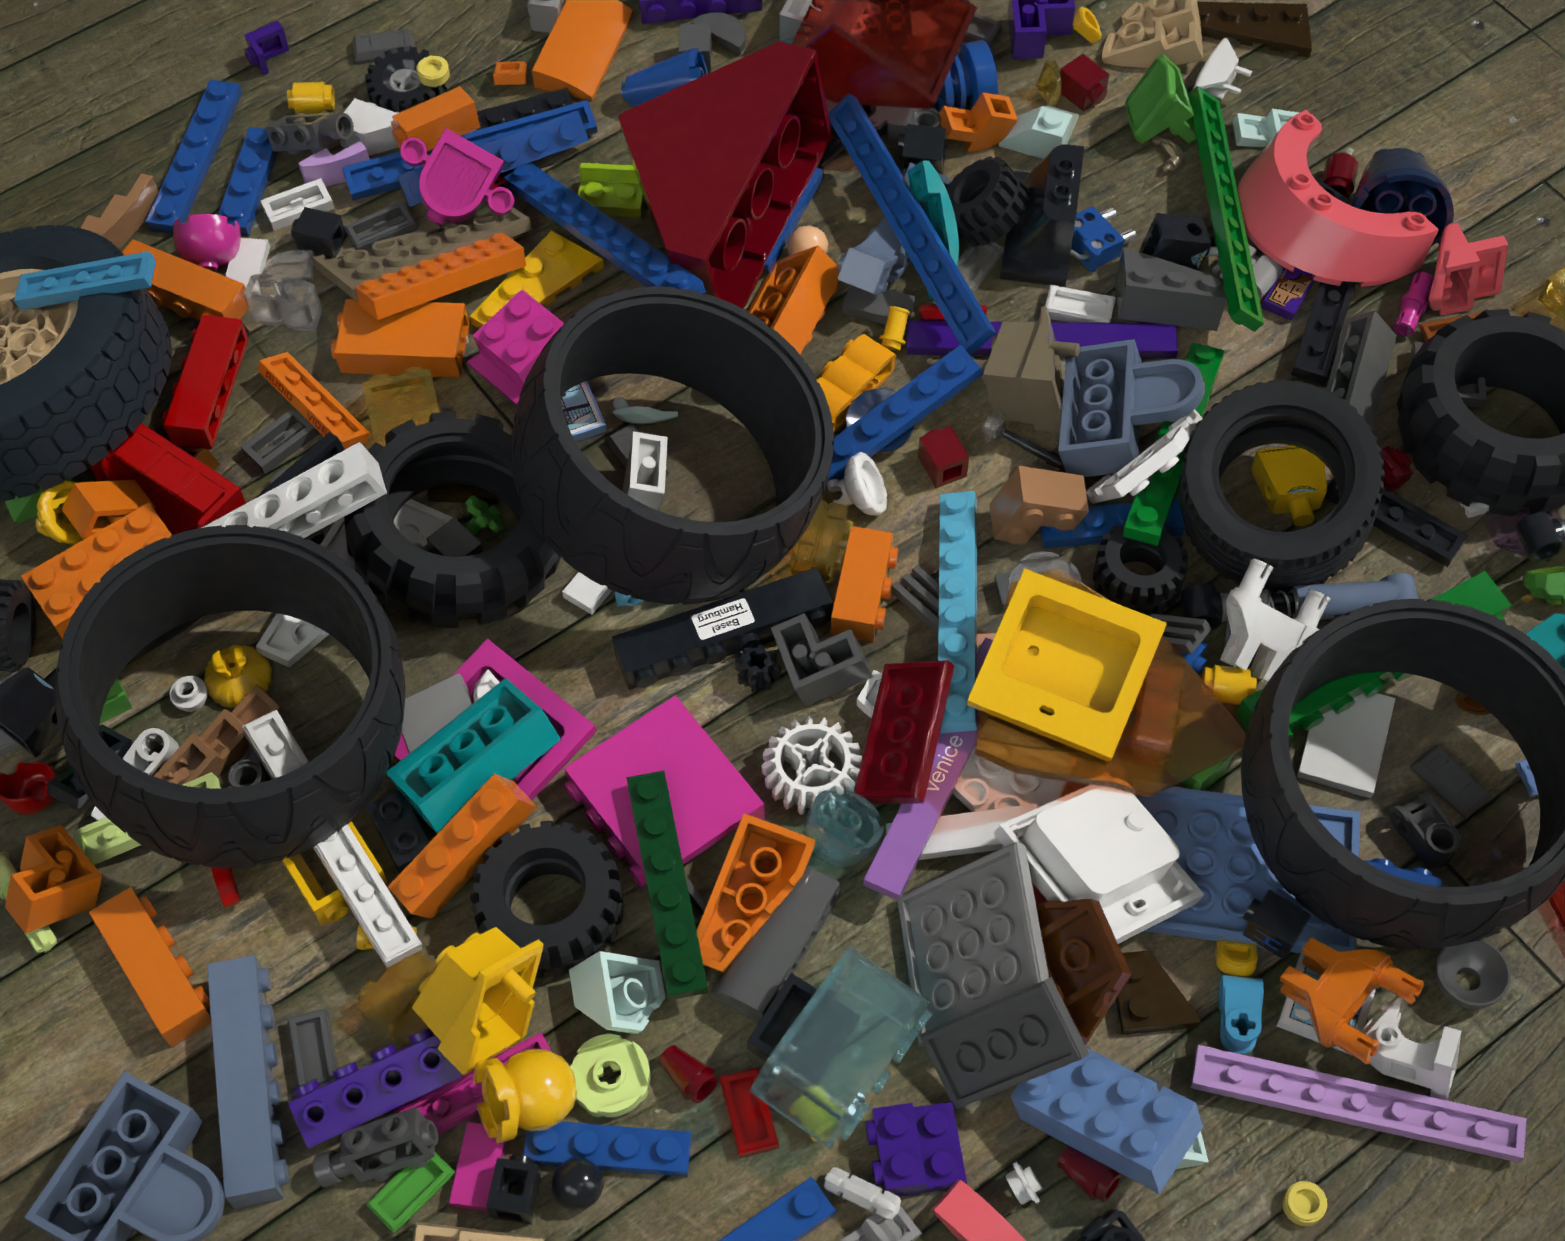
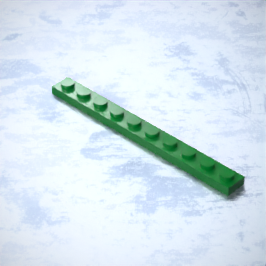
M1197 86L1188 95L1194 114V133L1197 137L1198 155L1201 159L1202 176L1207 190L1206 198L1209 202L1210 219L1215 233L1214 241L1218 249L1219 266L1222 270L1223 289L1226 293L1229 307L1228 314L1236 324H1242L1255 332L1264 325L1220 101Z

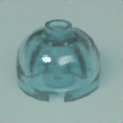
M833 790L824 791L816 796L804 822L805 836L811 837L816 841L812 853L820 860L832 866L849 867L857 865L873 853L881 839L884 829L883 826L880 828L878 822L880 814L867 799L854 792L844 790L843 794L839 795L831 794Z

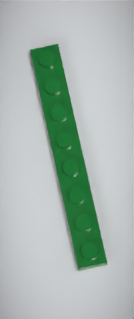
M1192 342L1185 361L1194 364L1200 370L1203 378L1205 394L1201 403L1195 409L1203 419L1225 350ZM1162 422L1156 441L1170 431L1168 426L1174 422ZM1186 445L1182 452L1177 455L1179 461L1164 473H1161L1159 470L1154 472L1147 479L1150 483L1136 494L1124 526L1123 537L1156 546L1159 545L1181 482Z

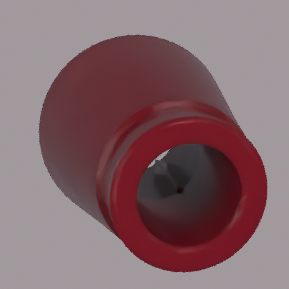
M676 1045L669 1046L661 1054L659 1063L663 1066L685 1100L700 1103L714 1091L718 1080L714 1076V1070Z
M1068 1146L1063 1151L1057 1162V1166L1092 1200L1099 1199L1103 1203L1110 1199L1122 1178L1121 1173L1071 1146Z

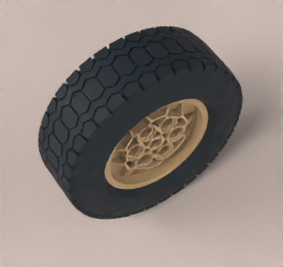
M54 225L36 226L35 229L33 227L15 229L12 234L9 231L0 233V502L14 500L15 496L22 498L39 493L40 487L45 491L63 483V477L65 476L69 480L87 470L86 464L89 463L92 467L109 455L108 448L114 451L129 437L126 432L133 433L145 419L144 415L149 414L158 400L156 396H160L167 381L165 377H168L171 365L170 359H172L171 338L165 320L146 288L116 294L97 293L80 296L77 301L21 310L14 302L21 274L124 256L111 241L92 231L72 226L57 225L55 227Z

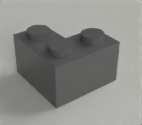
M805 613L771 627L794 690L805 706L873 677L861 646L851 629L819 642L817 634Z

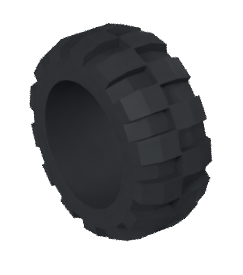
M1508 309L1484 310L1475 317L1474 321L1468 315H1465L1439 329L1435 336L1422 344L1414 356L1397 401L1400 414L1397 423L1406 452H1415L1413 457L1415 468L1430 484L1439 481L1448 488L1447 497L1467 507L1470 506L1472 501L1486 504L1489 506V513L1508 516L1520 513L1522 508H1529L1530 512L1534 514L1565 505V331L1549 324L1552 318L1529 311L1523 317L1510 316ZM1478 378H1485V386L1503 388L1519 393L1534 401L1549 414L1557 425L1560 435L1532 439L1516 437L1498 431L1482 422L1467 408L1457 389L1475 384Z

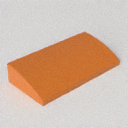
M566 0L532 69L534 88L549 92L567 88L571 97L593 102L634 15L633 9L618 0Z

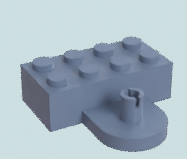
M1135 339L1080 347L1078 357L1066 356L1058 450L1066 473L1089 477L1118 472L1139 455L1141 424L1164 421L1175 422L1198 407L1205 394V386L1200 370L1194 364L1180 359L1142 363Z
M124 1071L24 1218L40 1232L56 1241H126L133 1230L153 1241L203 1240L217 1226L223 1213L225 1200L223 1187L215 1174L204 1164L184 1154L204 1122L191 1107Z

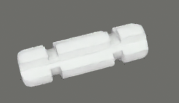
M833 1167L826 1174L824 1187L827 1191L837 1196L843 1193L842 1197L871 1212L875 1208L877 1209L875 1212L877 1215L888 1220L893 1219L899 1213L901 1208L899 1196L887 1190L883 1194L881 1193L882 1188L855 1175L849 1178L850 1174L838 1167Z

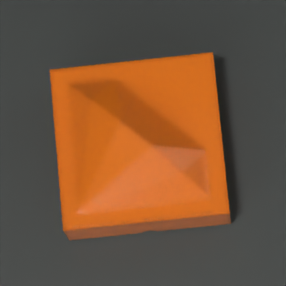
M497 62L493 74L494 85L517 86L526 84L527 62Z

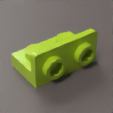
M580 163L578 195L608 216H642L644 197L633 165Z

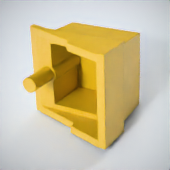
M497 927L481 935L476 932L463 944L457 947L450 945L445 948L435 960L438 966L433 974L429 975L419 986L418 990L421 993L412 1009L441 1041L437 1049L463 1075L474 1070L477 1062L498 1056L523 1041L527 1035L535 1004L532 1000L536 995L533 986L544 946L539 939L520 948Z

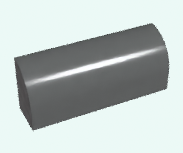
M807 867L803 878L721 974L708 997L758 1024L790 974H795L836 905L840 898V882L813 868Z

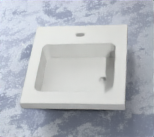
M1104 778L1000 824L994 832L995 837L1004 847L1014 842L1025 845L1031 881L1047 901L1098 900L1118 944L1197 904L1204 896V893L1176 862L1180 855L1176 843L1130 789L1118 781L1108 782Z

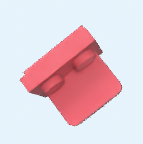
M1457 222L1448 224L1443 230L1438 246L1435 275L1428 297L1431 309L1433 311L1439 310L1440 316L1472 310L1474 299L1500 294L1509 246L1505 237L1499 236L1468 243Z

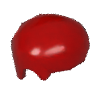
M41 761L27 764L19 762L12 774L0 773V800L8 809L19 815H35L45 810L54 802L55 798L47 794L48 782L58 775L51 765Z

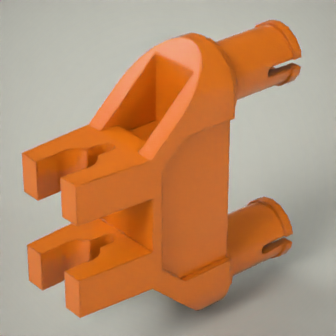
M1311 937L1302 948V953L1306 955L1302 960V964L1321 977L1317 981L1289 965L1280 977V981L1284 983L1281 987V993L1309 1010L1320 1044L1327 1048L1338 1046L1367 1065L1371 1062L1369 1055L1374 1058L1380 1042L1350 1026L1349 1022L1374 988L1382 986L1406 1000L1407 1003L1412 1004L1416 999L1413 995L1419 996L1424 981L1416 979L1395 967L1391 956L1382 951L1360 949L1338 952Z

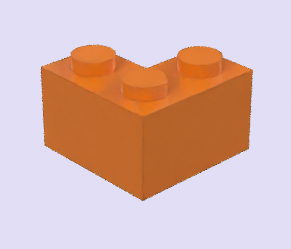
M58 825L26 836L20 864L21 872L11 875L5 903L6 910L24 933H29L95 908L103 875L64 827Z

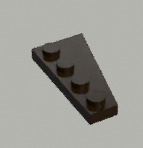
M1197 2L1201 35L1203 37L1218 40L1231 37L1237 39L1243 45L1252 46L1253 42L1271 45L1272 51L1283 53L1284 48L1300 51L1299 56L1310 58L1312 45L1307 4Z

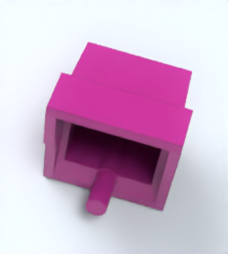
M521 289L473 335L480 353L466 362L517 406L525 379L545 344L564 323Z

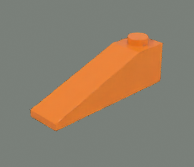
M743 814L697 928L703 966L721 973L728 968L803 878L816 845V839L751 815Z

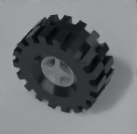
M398 47V52L393 54L391 50L384 52L385 58L382 59L380 56H377L374 59L375 65L370 64L367 68L368 74H365L370 103H374L378 107L392 112L400 113L447 92L446 82L437 87H429L419 81L417 65L423 58L430 55L429 51L424 49L421 53H418L417 47H410L409 51H404V47Z

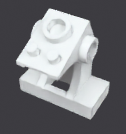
M1398 997L1392 1005L1385 1002L1380 1008V1011L1383 1012L1378 1021L1374 1018L1371 1019L1362 1030V1033L1380 1042L1374 1058L1369 1055L1371 1058L1370 1064L1381 1074L1430 1088V1097L1447 1100L1457 1068L1461 1031L1444 1026L1442 1037L1434 1042L1426 1044L1413 1042L1405 1038L1398 1028L1401 1019L1399 1011L1402 1005V998Z

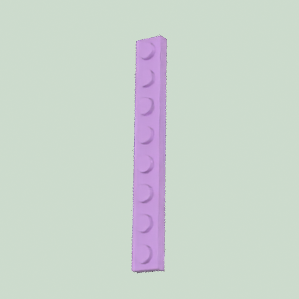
M1198 1045L1196 1049L1190 1085L1192 1089L1518 1163L1524 1158L1527 1118Z

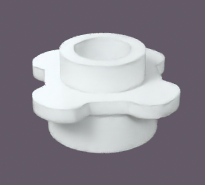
M1017 1162L1013 1163L1015 1170L1005 1176L1021 1205L1030 1200L1035 1201L1037 1204L1040 1200L1036 1192L1041 1190L1042 1187L1030 1166L1023 1169Z

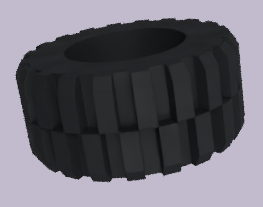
M541 821V827L531 828L530 823L518 826L520 832L512 836L509 832L498 838L500 845L497 848L489 846L482 854L485 865L481 863L476 865L473 872L475 883L470 885V900L473 905L471 910L480 935L497 927L520 948L538 939L544 944L536 978H543L544 972H552L554 978L564 977V970L576 966L599 951L605 952L603 943H613L618 934L616 925L622 922L623 895L618 869L615 861L611 860L610 852L603 843L596 844L595 836L587 830H581L578 834L575 825L563 822L561 827H554L553 821ZM542 875H564L574 879L583 887L584 896L577 909L567 918L557 923L548 925L530 924L517 918L511 910L512 901L520 888L530 880Z

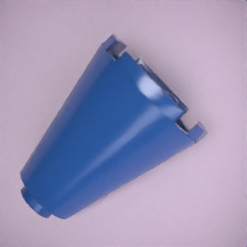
M698 48L689 49L627 75L625 82L621 84L624 101H629L631 107H636L708 74L702 52H698Z

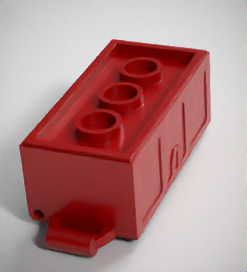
M142 423L133 433L126 432L129 437L114 451L108 448L109 455L92 467L89 464L98 481L135 479L155 506V512L174 535L202 528L246 504L240 487Z

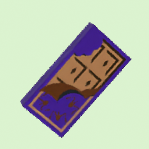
M1284 267L1282 275L1273 284L1265 297L1262 308L1292 321L1316 282L1313 280L1314 275L1296 267L1293 272Z

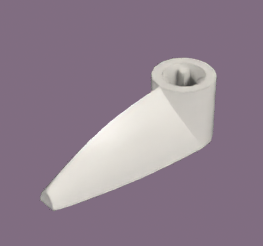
M150 728L138 736L122 759L152 776L178 750L179 745L163 730ZM157 743L164 746L160 753L153 751ZM96 806L94 807L91 816L97 820L106 817Z

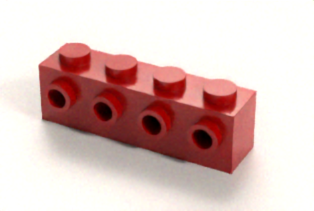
M202 315L198 328L195 327L191 336L192 345L189 354L183 357L182 374L179 382H176L173 386V400L169 410L164 412L162 421L163 428L167 431L174 445L213 449L249 341L242 319Z

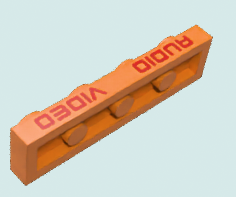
M288 352L259 360L258 372L323 436L329 432L337 436L345 450L358 442L362 445L368 442L370 432Z

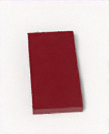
M949 660L884 665L861 760V771L858 773L852 798L859 805L924 803L955 667Z

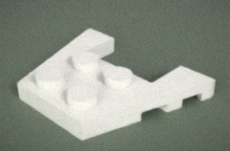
M1194 409L1186 416L1177 419L1168 426L1170 431L1140 455L1114 475L1106 474L1088 488L1086 495L1089 501L1094 504L1121 498L1128 492L1134 496L1150 483L1147 479L1154 472L1159 470L1161 473L1169 470L1179 461L1177 455L1182 452L1191 438L1190 435L1195 430L1196 424L1202 420L1199 413Z

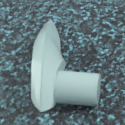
M618 397L613 402L615 410L612 413L621 421L631 424H653L678 417V412L660 411L643 406L631 407L623 397Z

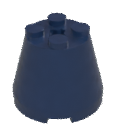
M1405 148L1381 149L1374 153L1373 158L1364 169L1351 204L1353 207L1376 213L1418 212L1423 214L1439 229L1431 246L1440 243L1444 228L1448 224L1453 223L1454 219L1451 194L1444 182L1426 162L1424 155Z

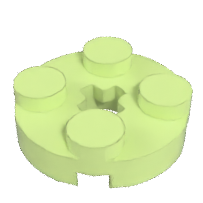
M603 1034L589 1039L578 1049V1054L570 1065L575 1075L576 1101L590 1115L594 1117L621 1116L632 1111L639 1103L645 1100L648 1095L651 1074L646 1054L638 1044L622 1039L620 1035ZM611 1066L613 1072L619 1070L621 1072V1075L616 1078V1082L610 1085L607 1082H600L598 1079L604 1075L603 1069Z

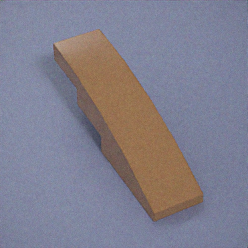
M141 173L127 197L114 194L101 217L88 215L80 228L103 236L120 249L144 223L156 200L159 191L153 176Z
M256 684L232 712L224 709L200 736L192 733L153 777L180 785L210 772L218 777L237 761L250 745L243 733V725L275 710L282 716L286 710L263 688Z

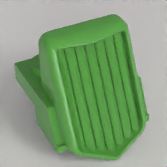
M1162 53L1154 60L1125 100L1128 122L1135 140L1139 143H1144L1169 128L1174 136H1181L1189 144L1197 139L1194 133L1192 107L1180 69Z

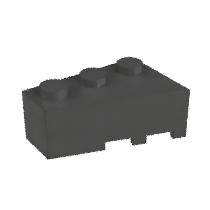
M1123 247L1115 277L1117 315L1119 319L1217 331L1227 300L1223 289L1224 281L1223 278Z

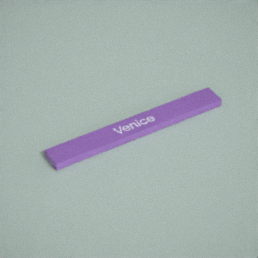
M986 637L977 653V677L993 640ZM977 710V731L939 734L924 803L901 804L864 878L863 886L895 900H900L990 714Z

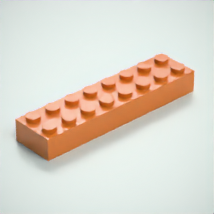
M497 233L491 238L478 240L472 245L461 246L455 251L441 253L433 259L422 260L419 264L405 266L394 273H386L380 278L364 281L362 284L355 286L359 305L375 319H383L526 266L524 249L506 234Z

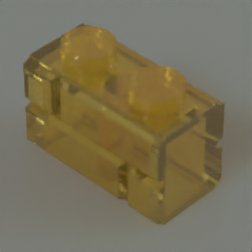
M820 501L810 521V525L794 545L791 556V573L793 575L817 567L824 582H833L835 571H841L846 552V550H841L843 541H848L851 526H854V521L848 520L849 508L846 505L832 502L827 504L826 501Z

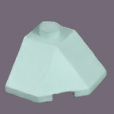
M1051 106L1038 107L1017 116V123L1007 137L999 143V146L1044 159L1055 147L1068 143L1079 114Z
M599 951L569 969L575 1007L606 1030L634 1034L640 1033L648 1024V1018L653 1010L658 1008L665 999L660 964L656 960Z

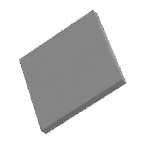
M1014 842L903 894L898 901L919 1046L925 1047L920 1038V1034L1049 978L1024 844Z

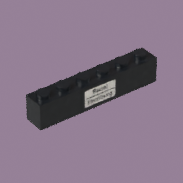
M816 567L612 636L614 653L628 689L645 688L653 685L657 680L671 675H684L692 668L703 664L719 663L727 656L741 651L744 652L746 647L758 648V645L773 641L775 638L771 627L805 613L814 629L820 628L831 621L833 600Z

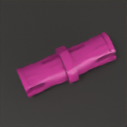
M1426 272L1414 274L1409 291L1402 296L1400 301L1401 310L1393 324V330L1396 334L1407 337V333L1409 336L1414 334L1419 317L1426 312L1428 307L1427 298L1434 279L1431 274Z

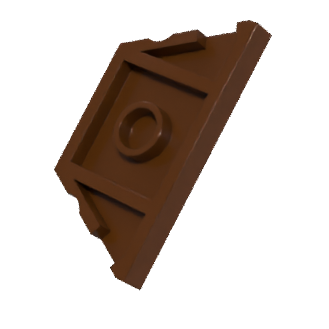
M1076 899L1072 901L1057 900L1036 903L1049 978L1052 977L1086 1045L1131 976V972L1098 900Z

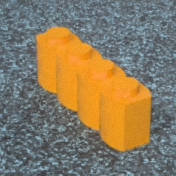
M865 334L860 335L855 340L851 339L842 350L841 356L834 362L829 361L822 369L820 378L817 379V383L819 382L830 408L831 425H833L834 433L846 423L847 411L854 399L868 390L879 388L895 369L896 354Z

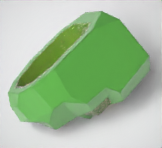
M1565 566L1534 569L1525 573L1523 576V586L1530 591L1533 598L1546 599L1550 605L1560 604L1565 606Z

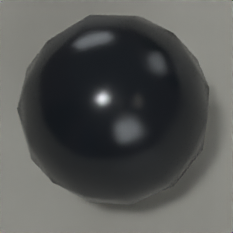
M583 1157L569 1158L561 1163L554 1172L551 1181L552 1193L556 1201L564 1208L586 1210L595 1204L601 1196L604 1187L603 1174L599 1167L591 1160Z

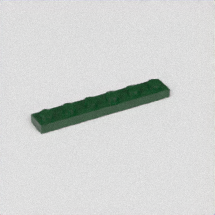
M665 771L626 777L668 1000L708 993V986Z

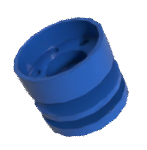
M985 40L961 44L958 55L953 47H945L943 52L940 49L929 51L927 55V79L936 111L940 112L943 106L965 109L966 101L972 109L983 92L998 95L996 67L991 50Z

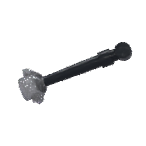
M1000 411L996 416L992 414L988 416L981 429V432L986 434L984 442L990 443L992 440L1004 437L1046 461V464L1053 468H1059V472L1066 473L1059 454L1053 451L1050 452L1007 430L1004 419L1005 414Z

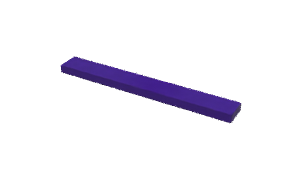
M907 320V355H947L960 345L946 321ZM990 322L996 331L995 335H998L1002 322ZM1051 322L1055 340L1059 342L1079 343L1080 347L1135 339L1140 358L1177 357L1176 326ZM994 336L971 355L990 356L991 343Z

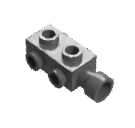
M323 111L318 114L298 113L297 115H287L277 121L269 122L265 129L273 151H287L291 155L304 150H311L312 153H317L325 148L328 150L331 142L349 139L353 134L354 125L351 117L346 113L333 114Z
M417 1107L342 1133L340 1152L330 1150L314 1157L313 1169L316 1179L322 1187L326 1188L341 1183L345 1176L351 1174L360 1183L370 1179L381 1182L389 1178L393 1171L407 1166L419 1169L425 1166L430 1158L435 1157V1145L438 1144L439 1140L438 1132L434 1123L431 1120L427 1121Z

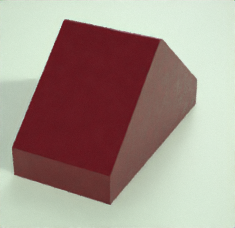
M781 41L622 112L618 117L638 182L664 255L669 257L672 264H679L701 279L706 291L704 294L720 298L742 309L745 308L765 269L764 264L833 138L816 50Z

